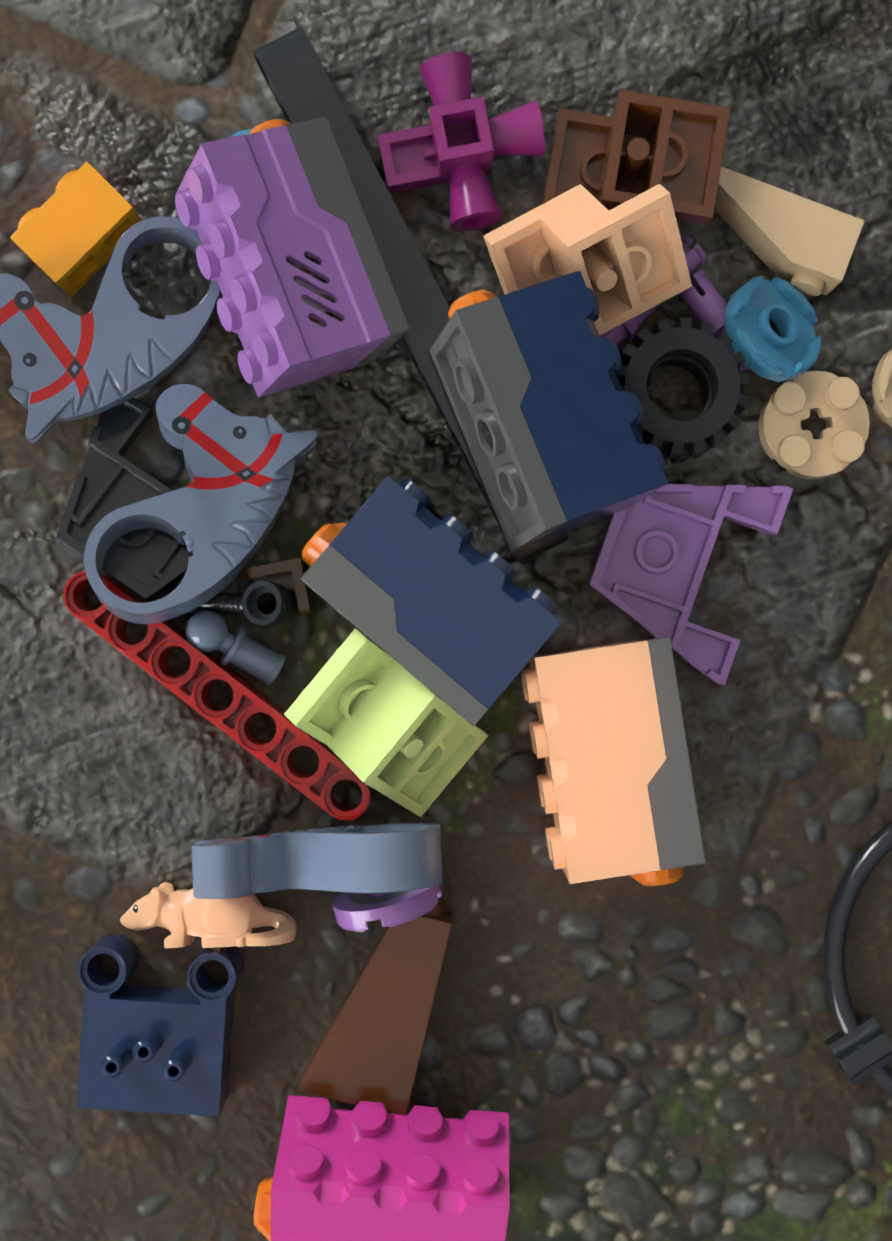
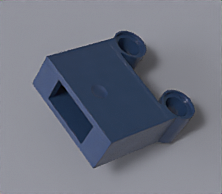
M119 934L108 935L101 939L83 955L77 969L78 979L84 988L76 1108L219 1117L228 1099L235 986L242 976L244 969V958L239 948L236 946L204 948L189 967L187 973L189 989L123 985L138 967L139 952L134 942L128 937ZM105 953L113 956L119 964V974L112 975L102 970L99 964V955ZM210 960L221 962L226 967L229 978L225 981L212 980L205 972L204 963Z

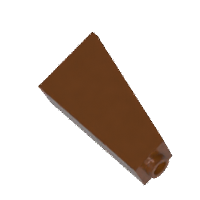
M438 901L430 912L415 920L390 928L386 926L308 1060L301 1080L300 1092L357 1105L360 1101L381 1102L388 1113H407L452 925V912L443 911V903Z

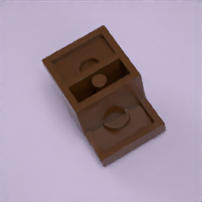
M626 90L619 91L612 117L559 108L543 204L581 184L604 207L611 210L660 184L670 192L676 220L709 225L714 213L731 108Z

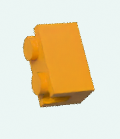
M86 161L78 170H72L60 179L56 186V192L41 207L31 209L21 218L18 230L10 238L72 298L110 260L118 240L125 231L142 221L135 209Z

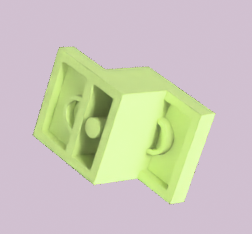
M356 628L284 713L296 727L327 745L363 783L420 817L489 736L477 725L473 727L382 648Z

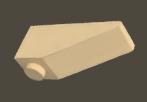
M721 166L714 210L778 278L789 281L796 289L809 296L827 295L842 282L865 220Z

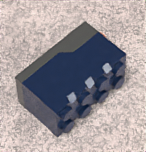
M580 271L498 297L487 290L474 291L460 297L451 304L448 311L450 320L429 350L511 552L622 511L668 484L664 474L665 463L660 450L653 444L644 443L637 427L643 421L641 403L634 393L622 390L615 374L621 369L619 350L613 341L600 338L594 321L598 320L600 314L599 303L594 292L587 288Z
M388 475L349 522L325 524L314 534L302 550V561L310 568L300 580L474 727L562 622L553 615L558 606L535 586L524 592L509 578L516 570L493 550L490 549L483 557L472 548L469 543L472 540L473 534L448 513L442 521L428 510L431 506L429 502L431 498L415 483L405 477L398 484Z

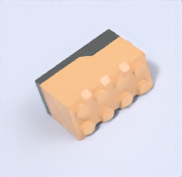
M670 637L646 638L533 656L529 661V668L522 669L520 672L525 701H528V703L536 702L538 721L529 722V732L533 754H536L537 759H545L546 774L537 775V784L541 806L545 808L546 814L553 813L554 827L545 828L550 860L553 861L554 869H563L570 884L629 875L641 885L660 886L680 880L684 874V866L706 863Z

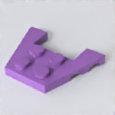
M666 484L630 507L611 515L587 586L653 637H670L672 651L711 682L725 686L740 640L690 623L688 621L723 519L771 536L776 535L782 523L793 488L788 486L746 487V485L693 486V484Z

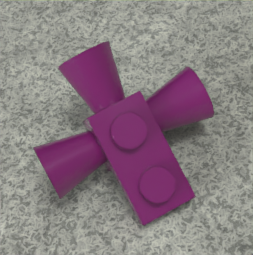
M462 52L443 53L426 60L419 69L434 105L429 107L430 125L378 134V143L387 189L390 194L450 182V228L458 232L475 231L490 227L503 218L486 175L492 174L493 155L545 156L543 121L537 100L488 120L484 98L472 99L471 56Z

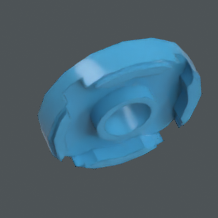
M763 276L752 278L730 296L725 308V329L727 335L733 340L731 343L733 350L736 353L741 351L745 359V366L762 378L782 382L793 380L817 362L822 343L821 335L815 336L813 325L818 320L811 304L803 293L793 285L776 277L769 281L763 279ZM769 320L777 326L780 336L772 330Z

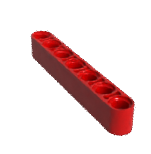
M85 571L74 574L67 581L63 589V600L66 608L73 616L330 816L338 820L349 821L358 818L366 811L373 797L372 787L363 783L327 745L296 727L284 715L286 712L284 708L230 666L221 665L219 663L220 659L212 652L204 653L193 646L186 639L185 632L172 621L166 620L147 624L148 629L145 638L136 644L127 635L126 625L128 621L115 616L103 604L94 611L87 606L85 592L90 583ZM102 573L104 585L113 594L127 601L146 603L137 594L109 575ZM176 647L185 649L191 660L187 673L181 677L173 674L168 666V656ZM218 679L226 681L233 690V701L226 709L214 706L209 697V689ZM258 712L270 715L275 721L276 734L271 741H261L252 734L251 721ZM308 746L314 749L319 757V767L316 772L304 774L294 767L292 755L295 748ZM347 779L356 782L362 791V801L354 806H345L339 803L334 795V786L338 781Z

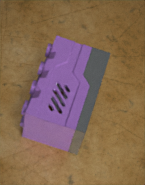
M326 116L293 124L283 119H272L257 125L248 135L242 134L201 143L176 192V209L182 224L185 227L190 226L191 229L197 230L202 245L196 248L198 266L206 279L216 281L223 295V298H219L217 301L220 321L226 331L237 333L244 350L238 353L239 368L245 381L253 384L258 398L369 364L410 330Z

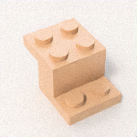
M580 184L483 236L504 294L580 271L587 288L594 292L599 303V318L597 321H594L599 335L612 330L692 287L671 195L660 184L611 210L604 207Z

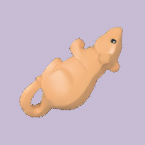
M168 882L153 888L149 894L138 899L120 918L123 926L133 930H145L156 926L169 930L171 934L164 939V948H179L190 945L194 942L195 936L202 938L203 948L280 945L294 941L297 931L296 922L291 915L278 909L264 907L254 893L240 898L198 899L193 897V888L190 890L174 891L173 885ZM264 926L276 928L267 932L252 933L254 928Z

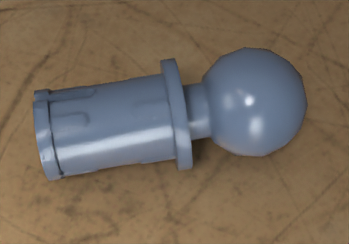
M210 610L194 614L188 620L185 628L186 639L197 649L204 653L216 650L222 652L223 654L219 662L221 665L226 666L229 662L263 681L267 686L271 685L275 680L286 658L282 654H277L246 636V629L243 627H239L235 634L230 633L225 619L220 614Z

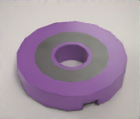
M441 885L430 888L400 892H341L334 898L332 906L337 924L345 930L364 932L368 930L366 921L379 919L382 927L388 926L390 928L415 920L430 912L438 903V898L442 897Z

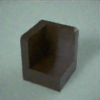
M301 558L247 568L250 580L255 582H277L286 589L295 591L299 609L297 617L317 613L313 590L300 580L308 570V565Z

